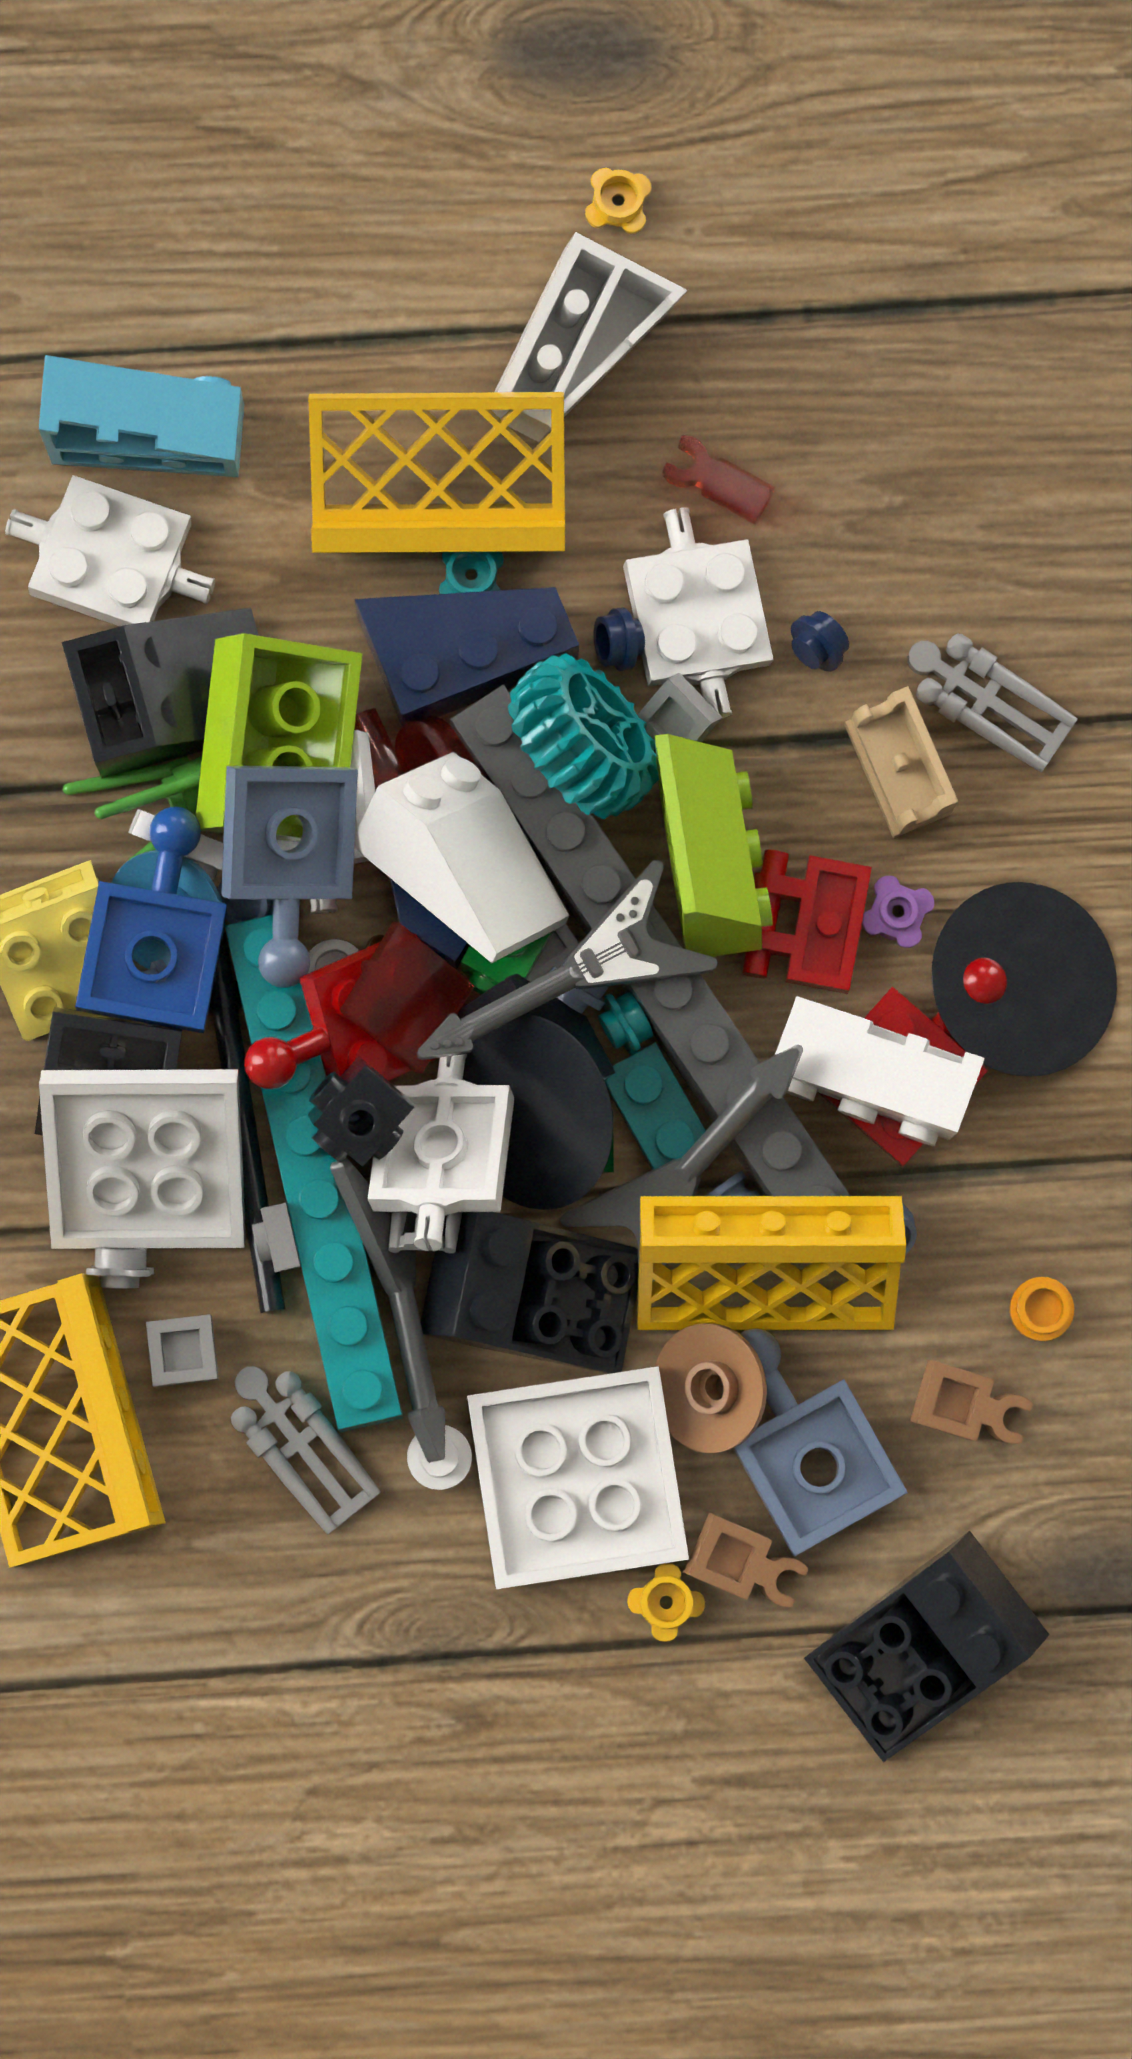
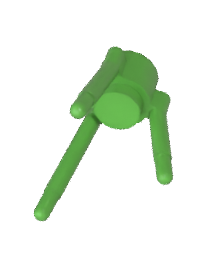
M186 755L166 764L139 768L104 778L97 776L87 778L86 780L70 782L63 786V792L66 795H74L161 779V785L96 808L95 816L98 819H104L167 798L171 807L185 808L196 816L202 756L189 761ZM152 842L145 845L144 848L130 857L129 860L141 853L156 850Z

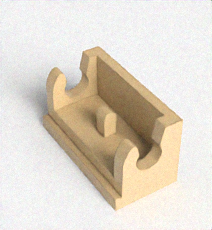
M909 686L892 692L885 702L869 708L866 704L855 710L852 718L846 721L844 725L892 837L896 838L950 816L958 803V799Z

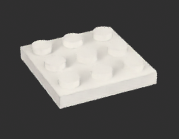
M238 1069L41 1071L39 1091L51 1249H85L96 1247H245L246 1226Z
M659 1366L467 1396L496 1590L689 1560Z

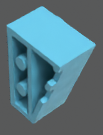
M45 355L39 432L52 464L239 477L244 401L241 387L231 386L230 381L220 377L201 376L189 379Z

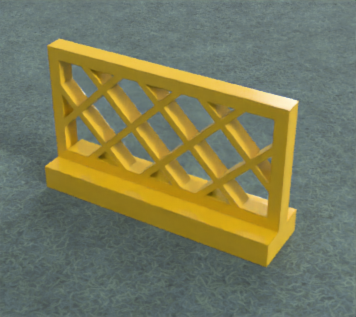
M564 392L309 394L312 553L565 551ZM551 409V432L534 449L508 426L523 410ZM383 410L375 419L365 412ZM396 410H413L429 426L407 450L381 427ZM428 410L446 411L437 419ZM460 410H477L493 425L470 450L445 427ZM492 410L509 411L500 419ZM323 411H349L366 428L342 450L324 433ZM500 433L525 456L503 480L496 476L477 457ZM373 434L398 457L376 481L350 458ZM436 434L462 457L439 481L414 458ZM551 445L552 467L540 457ZM324 448L335 458L326 469ZM533 464L552 482V503H525L509 487ZM342 465L367 488L353 504L326 505L325 482ZM405 465L431 488L416 504H399L383 489ZM468 465L472 466L494 487L479 504H463L446 488ZM501 495L509 502L493 504ZM376 496L383 504L367 503ZM437 496H439V497L442 498L447 504H430V503H431Z
M640 1196L638 1330H682L692 1325L704 1323L720 1324L733 1330H894L901 1263L905 1262L906 1253L902 1196ZM661 1263H682V1264H680V1265L677 1266L676 1268L670 1270V1269H668L667 1267H665L664 1265H662ZM726 1263H747V1264H745V1265H743L742 1267H740L739 1269L735 1270V1269H733L732 1267H730L729 1265H727ZM791 1263H811V1264L808 1265V1266H806V1267L803 1268L802 1270H799L797 1267H795V1266L792 1265ZM856 1263H876V1264H874L873 1266H871V1267H869L868 1269L864 1270L863 1268H861L860 1266H858ZM770 1270L784 1279V1281L768 1291L752 1282ZM835 1270L849 1279L832 1291L817 1282ZM703 1271H707L720 1280L704 1291L688 1282ZM866 1291L881 1302V1307H853L847 1302ZM670 1292L686 1301L678 1307H651V1304ZM735 1292L750 1300L749 1303L742 1307H725L719 1303ZM799 1292H803L814 1300L813 1303L806 1307H789L783 1303Z
M77 1274L58 1280L56 1284L0 1300V1316L18 1311L11 1324L0 1318V1329L6 1331L0 1343V1368L16 1338L45 1354L28 1386L0 1370V1381L23 1394L7 1426L0 1423V1461L11 1440L40 1456L24 1488L4 1478L0 1465V1534L9 1568L135 1531H142L166 1524L98 1275ZM55 1300L62 1324L49 1346L21 1329L35 1305ZM65 1341H67L71 1358L60 1352ZM55 1360L74 1370L77 1378L78 1388L67 1408L38 1392ZM33 1400L62 1416L45 1448L16 1432ZM82 1403L84 1404L87 1419L77 1414ZM72 1422L92 1434L96 1448L84 1470L55 1454ZM50 1463L79 1479L62 1511L33 1494ZM99 1465L101 1467L104 1482L94 1477V1474L98 1469ZM88 1485L109 1497L116 1523L93 1529L72 1517ZM8 1492L18 1497L13 1508ZM29 1503L57 1519L44 1544L23 1550L17 1523ZM66 1526L79 1532V1534L60 1539Z

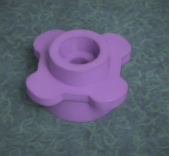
M894 876L881 877L874 885L876 898L872 908L863 914L862 926L870 935L880 934L886 939L896 940L898 945L903 948L914 947L922 938L920 925L924 915L932 911L934 898L927 889L912 890L900 885L898 879ZM895 906H900L904 910L902 917L897 918L892 914V909Z

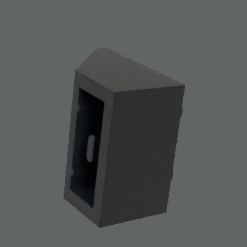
M54 1007L44 1070H176L182 1030ZM40 1098L34 1133L37 1135H43Z

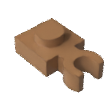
M928 1360L910 1422L976 1442L981 1425L983 1424L994 1439L1010 1444L1022 1443L1023 1435L1007 1430L1003 1423V1416L1011 1407L1031 1411L1033 1403L1023 1396L1009 1393L990 1398L995 1379Z
M709 1512L684 1573L745 1600L748 1599L753 1585L756 1583L759 1585L762 1594L771 1602L782 1607H793L795 1599L779 1592L777 1589V1577L785 1570H792L806 1576L808 1567L803 1562L788 1555H777L770 1559L766 1558L773 1540Z

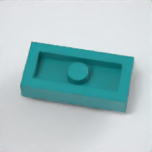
M655 1042L615 1064L613 1068L616 1073L604 1080L608 1093L652 1170L674 1159L682 1158L705 1132L703 1125Z

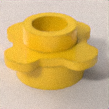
M609 168L597 170L591 177L594 196L593 202L585 210L587 222L594 228H602L605 225L622 227L629 234L641 231L646 224V216L642 212L644 199L650 195L652 188L649 179L643 174H632L625 170H611ZM621 196L624 199V203L617 206L613 203V198Z
M664 1563L655 1569L654 1578L643 1588H634L629 1592L627 1604L631 1612L641 1614L652 1626L651 1633L655 1639L667 1642L677 1636L678 1627L689 1617H698L703 1613L705 1599L700 1592L691 1591L681 1580V1571L676 1565ZM663 1596H669L672 1599V1606L668 1609H664L660 1605V1599Z

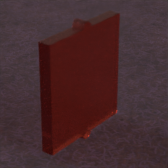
M392 922L371 959L364 960L361 963L362 974L339 1011L412 1071L422 1074L431 1059L420 1060L417 1057L418 1049L450 1014L454 1013L457 1015L475 985L401 923Z

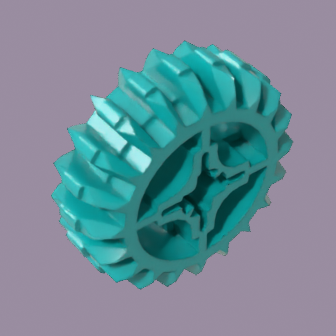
M566 653L560 657L552 655L544 662L540 661L519 679L517 686L509 692L511 703L507 708L509 715L514 720L511 724L512 730L523 742L520 746L521 751L529 754L535 764L534 770L540 771L548 780V787L558 789L562 793L565 802L569 804L576 802L583 813L587 815L594 813L602 819L610 815L617 817L623 811L631 810L644 800V796L650 792L652 786L659 780L656 753L654 752L655 740L645 730L647 722L638 717L633 709L634 703L628 702L621 694L620 686H613L606 679L603 671L599 669L593 671L587 661L583 659L576 660Z

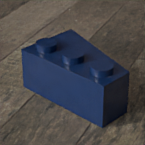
M556 587L355 599L358 621L403 731L476 703L503 684L507 690L516 687L519 679L538 662H544L552 655L560 657L566 653L576 660L579 657V642Z

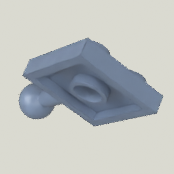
M226 766L221 896L228 899H274L273 939L268 941L261 949L258 965L264 979L276 987L288 988L300 983L299 978L306 975L310 968L308 950L298 940L300 899H352L357 769L349 767ZM296 815L302 823L303 835L296 847L284 851L277 842L276 831L284 818Z
M749 1329L740 1333L754 1348L762 1363L767 1384L766 1401L773 1411L775 1418L757 1427L746 1441L733 1449L793 1556L802 1553L908 1493L844 1379L798 1404L780 1371L777 1369L781 1360V1349L776 1338L762 1329ZM812 1449L826 1450L836 1461V1476L827 1486H813L801 1474V1460Z

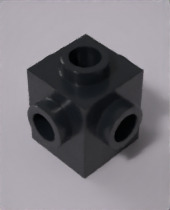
M358 1056L341 1076L333 1071L312 1093L309 1101L314 1107L308 1113V1116L318 1130L311 1138L339 1163H342L349 1155L363 1167L372 1156L380 1160L393 1149L404 1132L399 1125L415 1107L407 1096L363 1058ZM365 1110L360 1119L348 1121L353 1112Z

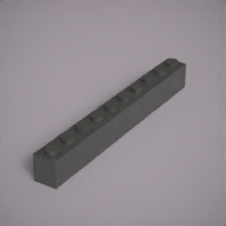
M503 684L451 718V736L468 761L472 762L480 770L481 775L501 791L553 887L584 933L588 935L636 879L592 814L587 815L583 813L576 802L572 804L565 802L562 793L555 787L549 788L548 780L540 771L534 770L535 764L529 754L521 751L520 746L523 742L512 730L511 724L514 720L509 715L507 708L511 703L510 693ZM652 904L646 924L648 934L658 942L682 948ZM700 974L620 984L625 993L630 992L635 997L651 1026L653 1035L714 1123L754 1079L750 1071L760 1062ZM772 1097L728 1145L762 1196H850L784 1097L780 1099Z

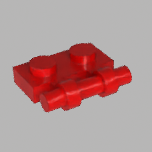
M771 849L765 850L761 872L754 873L753 877L755 889L766 887L768 889L773 925L762 927V949L746 952L742 974L754 978H767L771 955H778L790 958L786 983L848 994L872 867L809 855L804 879L786 876L789 861L788 853ZM781 900L800 902L794 935L775 932Z

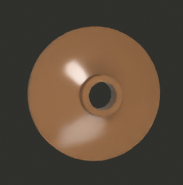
M696 1324L686 1327L672 1336L662 1348L655 1367L659 1366L670 1435L685 1447L702 1453H719L739 1446L757 1428L766 1405V1377L758 1354L741 1334L720 1324ZM719 1376L723 1382V1396H720L716 1389V1382Z

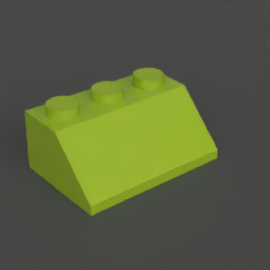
M246 633L215 639L195 816L202 831L224 834L226 766L350 768L363 653ZM290 815L284 818L278 825L276 839L300 842L303 835V826L296 815Z
M671 734L655 735L656 763L659 775L658 788L684 949L712 957L761 950L762 927L772 926L773 922L767 887L755 889L752 868L763 867L758 830H745L742 810L753 809L748 772H736L733 753L730 749Z

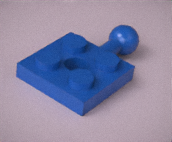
M168 807L158 812L150 824V840L154 848L159 852L151 890L99 881L75 1008L76 1011L204 1033L227 904L177 895L183 857L190 854L197 847L201 837V828L197 818L189 810L182 807ZM145 941H159L169 949L171 959L168 966L162 972L145 974L135 967L133 963L134 951Z

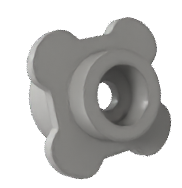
M96 1247L95 1265L86 1268V1274L101 1276L100 1287L139 1288L140 1277H148L154 1274V1267H146L147 1249Z

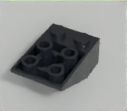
M251 608L123 625L62 642L93 759L101 778L203 751L215 639L242 633L259 636Z
M462 1212L455 1253L437 1250L434 1254L421 1317L423 1335L607 1374L622 1372L638 1292V1248L496 1212ZM446 1215L445 1218H444V1226H443V1234H442V1236H444V1238H445L446 1217H447V1215Z
M968 1531L806 1655L804 1659L876 1754L885 1762L1028 1660L1050 1634L971 1531Z

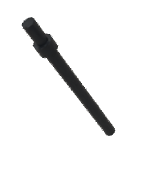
M224 932L208 1013L213 1014L221 1070L238 1069L245 1221L260 1313H270L285 1310L286 1308L280 1272L274 1271L272 1260L260 1262L252 1224L263 1222L261 1208L269 1207L249 1077L244 1066L245 1052L238 1009L242 1008L243 1004L238 982L233 980L226 933Z

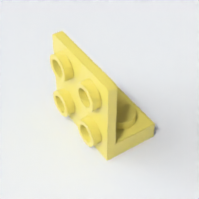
M91 860L0 895V986L21 1036L26 1041L33 1040L50 1032L54 1007L76 1010L77 994L99 879Z

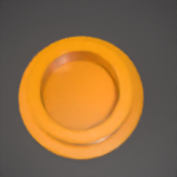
M1049 1277L1031 1278L1014 1291L1009 1305L1010 1318L1017 1331L1026 1338L1034 1341L1053 1340L1061 1336L1072 1323L1074 1317L1073 1298L1068 1289L1055 1279Z

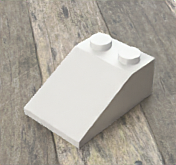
M451 752L378 785L355 833L354 848L491 963L565 925L569 914L503 794L495 785L481 775L480 770L472 762Z

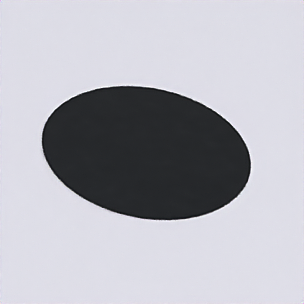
M1027 882L1004 883L986 888L971 896L953 912L945 923L936 942L932 960L933 994L939 1014L946 1028L966 1052L985 1058L984 1065L1006 1074L1027 1077L1043 1076L1072 1066L1096 1046L1106 1031L1113 1014L1117 993L1116 968L1111 949L1102 930L1090 914L1076 901L1044 885ZM978 958H990L996 961L1006 973L1007 987L1005 993L996 1002L989 1004L977 1002L965 990L963 983L965 969L972 961Z
M524 1014L473 1041V1049L465 1058L463 1080L476 1085H510L514 1096L502 1196L520 1206L538 1210L562 1208L581 1199L593 1188L602 1175L610 1155L613 1140V1114L610 1097L602 1074L591 1055L563 1027L545 1018Z

